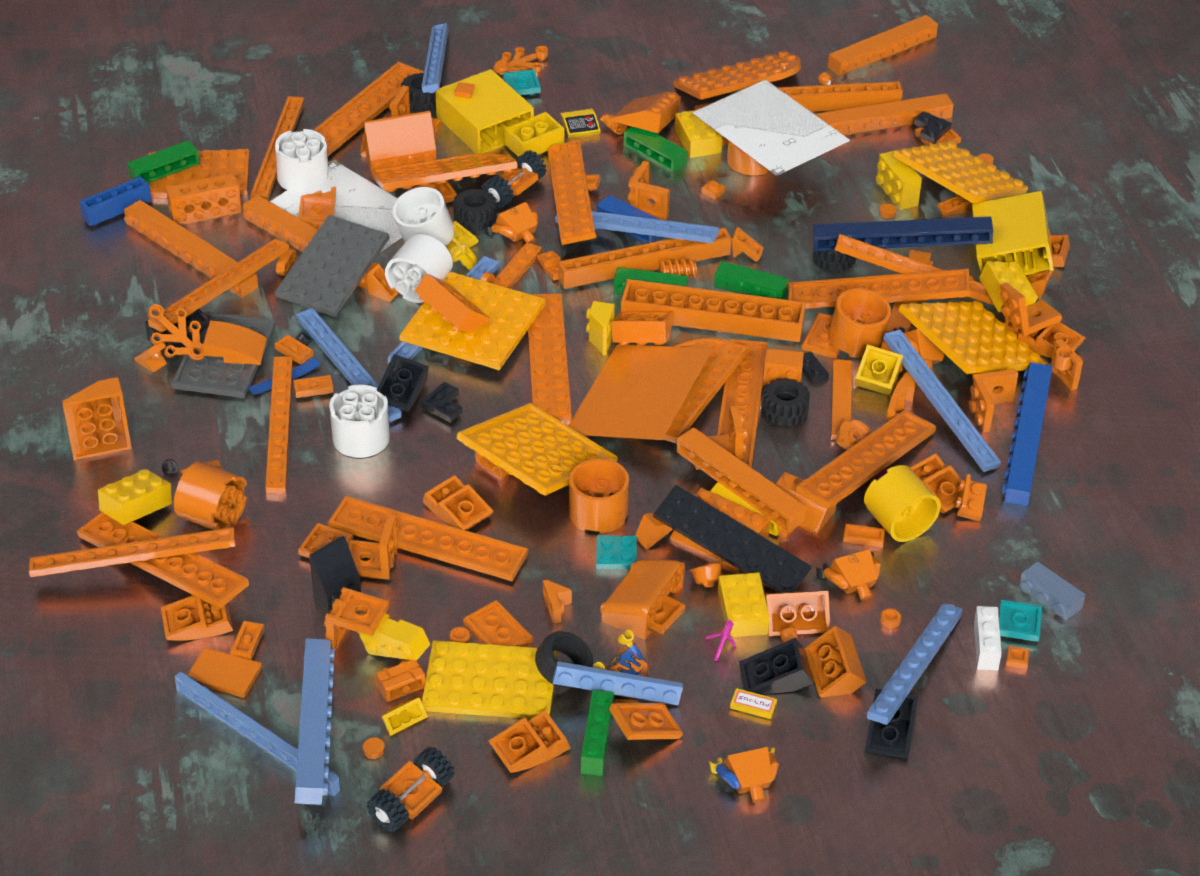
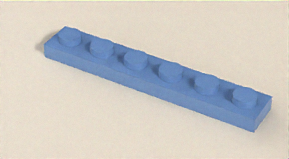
M557 661L553 675V684L592 691L614 692L615 695L673 705L679 704L683 690V683L559 661Z

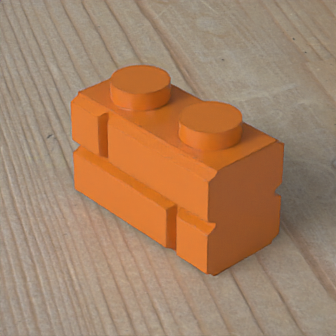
M414 660L402 661L397 666L384 668L376 673L377 688L386 703L423 689L426 683L423 670L419 667L418 662Z

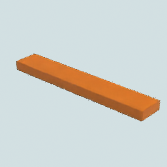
M833 359L831 440L837 439V430L844 421L848 420L851 422L852 360Z

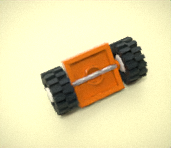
M532 150L526 151L516 159L518 168H514L511 172H504L500 176L491 177L483 183V189L481 190L492 193L496 198V208L501 209L513 200L514 195L518 196L546 174V164H543L545 161L541 160V156H537L536 152H532Z
M430 746L414 759V763L411 761L406 763L383 784L379 792L367 802L368 812L370 815H373L372 819L378 822L377 825H382V828L388 830V832H395L408 818L413 820L442 793V787L455 775L454 767L450 766L452 764L451 761L446 759L448 757L446 755L443 756L440 750L437 751L435 747L432 748Z

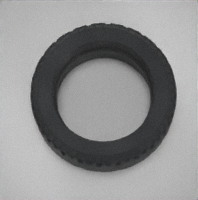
M556 631L548 635L537 649L535 655L538 671L551 684H553V675L558 661L553 651L567 655L576 665L593 666V655L588 645L577 635L566 631ZM553 684L561 688H573L569 686Z

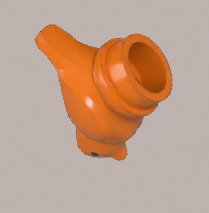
M603 114L600 120L614 133L620 135L626 131L627 125L611 121L612 117L616 114Z

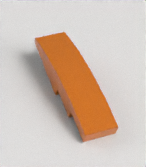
M908 371L898 382L891 396L886 423L895 417L896 412L901 413L904 411L905 401L913 402L916 382Z

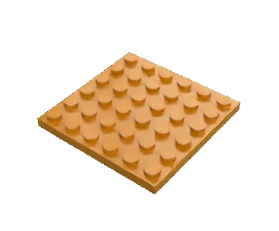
M952 141L927 146L921 145L920 147L908 149L903 148L895 150L893 157L973 204L1024 194L1028 190V186L1024 185L1023 181L1013 179L1009 173L999 171L995 165L985 163L981 157L971 155L970 151L957 147V144Z
M449 272L443 281L448 282L492 320L470 333L463 330L459 332L452 327L453 323H449L441 318L442 314L440 312L436 313L430 309L431 305L429 303H423L400 333V341L500 370L545 306V299L455 272Z
M978 301L901 304L898 310L966 374L1016 369L1017 371L1029 370L1030 362L1046 364L1039 354L1033 352L1028 344L1018 340L1015 333L1007 329L1004 323L994 317L995 315L987 311L983 304Z
M532 403L458 432L456 438L465 446L472 448L479 455L486 457L493 464L500 466L510 475H514L524 484L531 486L538 493L545 496L568 486L570 473L579 463L597 458L608 459L617 462L618 459L613 453Z

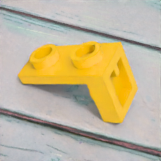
M467 244L456 246L449 251L453 263L460 260L462 265L466 266L469 271L477 264V257Z

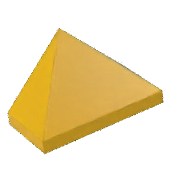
M417 697L391 707L381 717L391 736L428 716L420 698Z

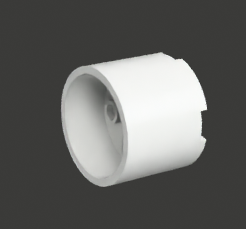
M303 129V131L293 133L287 131L280 135L275 143L278 183L286 190L298 192L312 191L324 185L328 179V157L325 137L310 129Z
M418 187L405 192L395 202L393 216L404 243L416 234L432 236L445 247L450 243L454 236V226L443 196L439 191L430 187Z
M416 234L411 236L389 261L385 268V277L391 289L395 288L403 295V299L414 303H422L419 299L420 295L415 292L417 286L426 273L444 280L446 275L452 270V257L447 248L436 238L425 234Z
M368 385L348 386V390L339 394L335 393L329 404L332 440L335 448L340 453L355 458L370 457L384 450L390 440L388 401L386 396L379 393L377 388Z

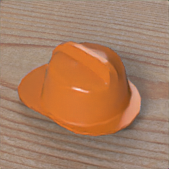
M725 560L706 563L688 572L692 573L697 584H704L706 588L713 587L714 582L718 581L719 576H721V564Z

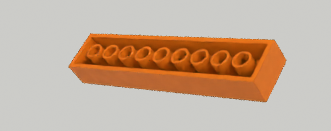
M627 279L621 300V311L673 312L672 325L791 342H800L806 302Z

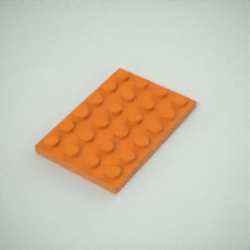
M249 149L198 151L200 164L148 183L151 199L167 198V186L234 173L239 184L240 195H248Z

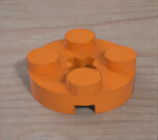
M846 420L837 430L836 443L847 451L870 435L871 430L861 421L852 420L850 422Z

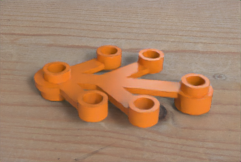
M546 46L536 47V53L523 57L525 49L517 47L512 61L511 53L504 52L502 53V59L495 62L493 70L498 74L528 70L527 68L540 72L542 70L541 63L528 61L537 58L539 60L546 59L548 48Z
M154 304L149 308L147 312L148 317L151 320L158 321L171 333H153L150 338L151 343L159 345L161 342H177L186 346L181 348H175L173 345L167 346L164 350L166 357L172 358L174 355H189L191 359L196 361L202 360L205 357L203 344L200 343L199 330L201 325L198 321H192L188 326L189 331L192 333V341L187 337L185 319L187 312L185 309L179 308L175 312V318L178 320L177 328L163 315L164 309L162 306ZM152 312H157L158 316H154ZM178 312H182L184 316L180 317ZM192 325H196L197 329H193ZM157 336L159 341H155L153 337ZM171 349L173 354L168 353L167 350ZM193 350H198L199 354H195Z

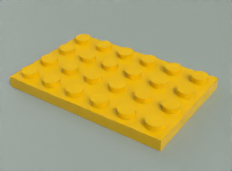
M433 640L422 704L427 712L532 719L544 710L550 716L554 685L548 682L538 671L535 662L538 648ZM553 651L555 657L558 659V651Z

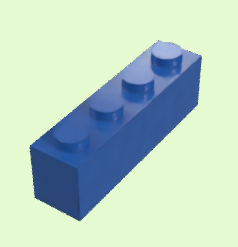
M140 176L79 201L82 218L89 226L124 213L125 208L139 200L144 203L151 202L149 184Z
M611 195L597 204V212L658 219ZM627 233L645 243L656 242L661 238L652 235Z

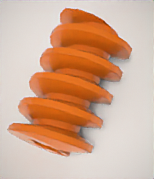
M681 258L680 263L677 259H674L673 264L669 259H667L666 264H664L663 260L659 261L661 273L688 276V280L690 275H692L693 279L696 280L697 267L695 259L693 262L691 258H688L687 263L684 258Z

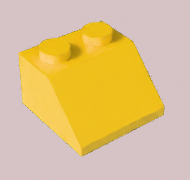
M593 301L591 308L587 310L586 318L589 319V322L587 323L586 332L589 333V341L603 355H607L612 340L611 321L615 318V304Z
M867 345L855 377L856 386L892 396L903 355Z

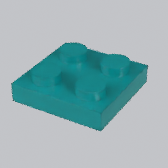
M534 69L503 73V80L519 95L541 93V87Z
M597 535L596 570H630L632 563L637 562V536Z
M1001 600L999 610L1000 636L1039 642L1042 606Z

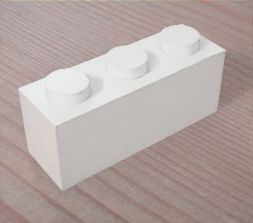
M977 606L974 619L977 669L998 671L1001 659L998 607Z

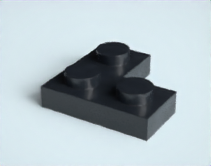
M924 111L915 118L914 122L915 125L924 128L920 133V138L933 144L946 134L952 125L951 122Z
M812 352L804 353L802 373H804L808 380L815 384L829 379V373Z
M443 382L421 401V408L451 423L462 413V406L452 402L459 395V389Z

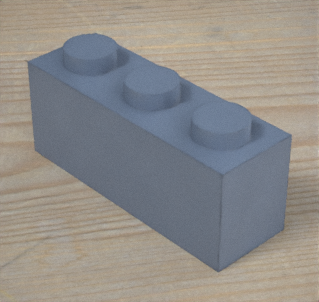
M1038 561L1021 574L1019 588L1064 619L1068 620L1083 608L1085 593Z

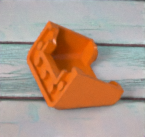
M638 560L633 562L630 571L610 598L602 603L600 608L602 622L622 631L631 630L634 636L646 640L650 634L648 624L655 621L656 611L670 592L680 593L683 589L685 564L677 560Z

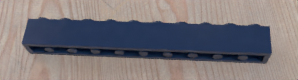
M991 216L813 224L814 252L835 251L839 234L881 249L993 244Z

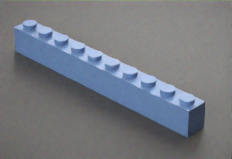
M305 638L295 804L322 805V796H327L328 782H323V780H328L329 766H324V764H329V751H325V749L330 747V735H326V733L330 734L331 720L327 719H331L332 706L327 704H332V691H328V689L333 688V677L329 675H333L334 662L330 661H334L335 651L334 648H330L331 640Z

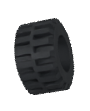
M424 73L409 75L401 82V87L403 85L409 86L410 111L413 112L433 111L436 109V93H423L422 82Z
M481 189L464 190L458 193L453 200L454 221H457L468 231H483L485 225L489 226L490 222H496L497 220L495 196Z
M813 245V261L818 267H822L823 270L831 272L846 271L856 263V257L838 251L814 252Z
M779 378L777 381L772 380L763 389L762 414L767 421H771L772 424H778V426L798 425V422L802 423L808 416L810 392L806 386H803L802 382H797L795 379Z

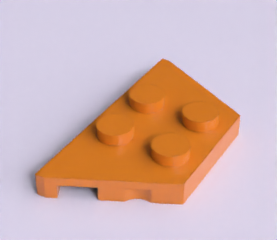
M331 187V191L322 193L320 190L312 194L302 195L298 218L319 230L328 215L334 216L336 187Z

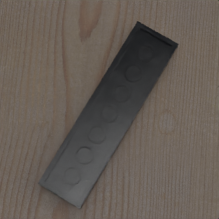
M676 484L653 514L655 519L744 573H760L762 584L777 593L795 592L811 570L812 566Z

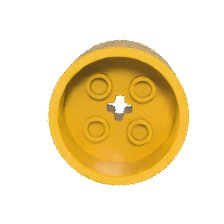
M905 465L887 469V474L878 481L875 479L872 481L864 496V503L868 511L890 536L899 542L913 540L926 532L937 519L941 508V503L937 496Z

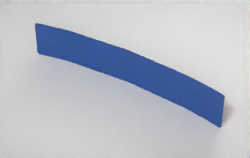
M315 357L293 368L292 380L310 372L321 364ZM272 378L250 386L249 390L253 395L271 390Z

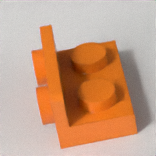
M967 474L964 480H960L958 491H961L955 503V507L958 508L957 516L980 521L987 485L971 481V475Z

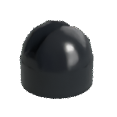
M303 331L296 337V340L306 346L312 342L311 337Z
M166 459L162 463V472L166 475L175 474L177 463L173 459ZM168 462L171 463L173 469L169 471Z

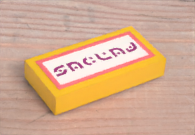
M736 688L730 703V709L772 719L777 699Z

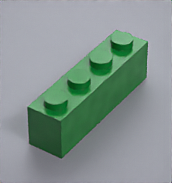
M631 127L624 131V146L674 173L687 164V150L662 136L636 127Z
M189 140L127 162L129 177L133 180L141 176L147 183L200 164L198 150Z
M725 261L720 263L715 272L714 287L738 294L785 299L788 293L789 278Z
M622 267L617 268L614 278V294L623 295L627 279L688 287V276Z
M592 691L581 754L582 774L603 776L612 722V713L609 708L614 703V692Z

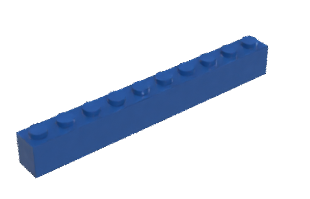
M1030 362L1029 370L1025 369L1023 380L1026 381H1023L1021 392H1024V394L1021 393L1019 404L1022 406L1018 405L1016 417L1020 418H1016L1014 429L1018 431H1013L1012 442H1015V444L1011 443L1009 452L1013 456L1008 458L1007 467L1010 469H1006L1004 479L1008 483L1004 482L1002 494H1006L1004 502L1028 506L1053 366Z

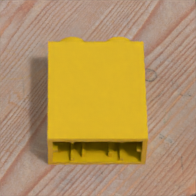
M492 69L472 75L450 85H445L435 92L437 118L475 154H485L505 146L504 128L534 117V107ZM459 82L475 84V90L471 98L455 96V89Z
M1042 191L972 204L973 217L991 216L993 225V244H976L977 259L981 273L987 261L1018 263L1025 275L1054 270L1048 220Z

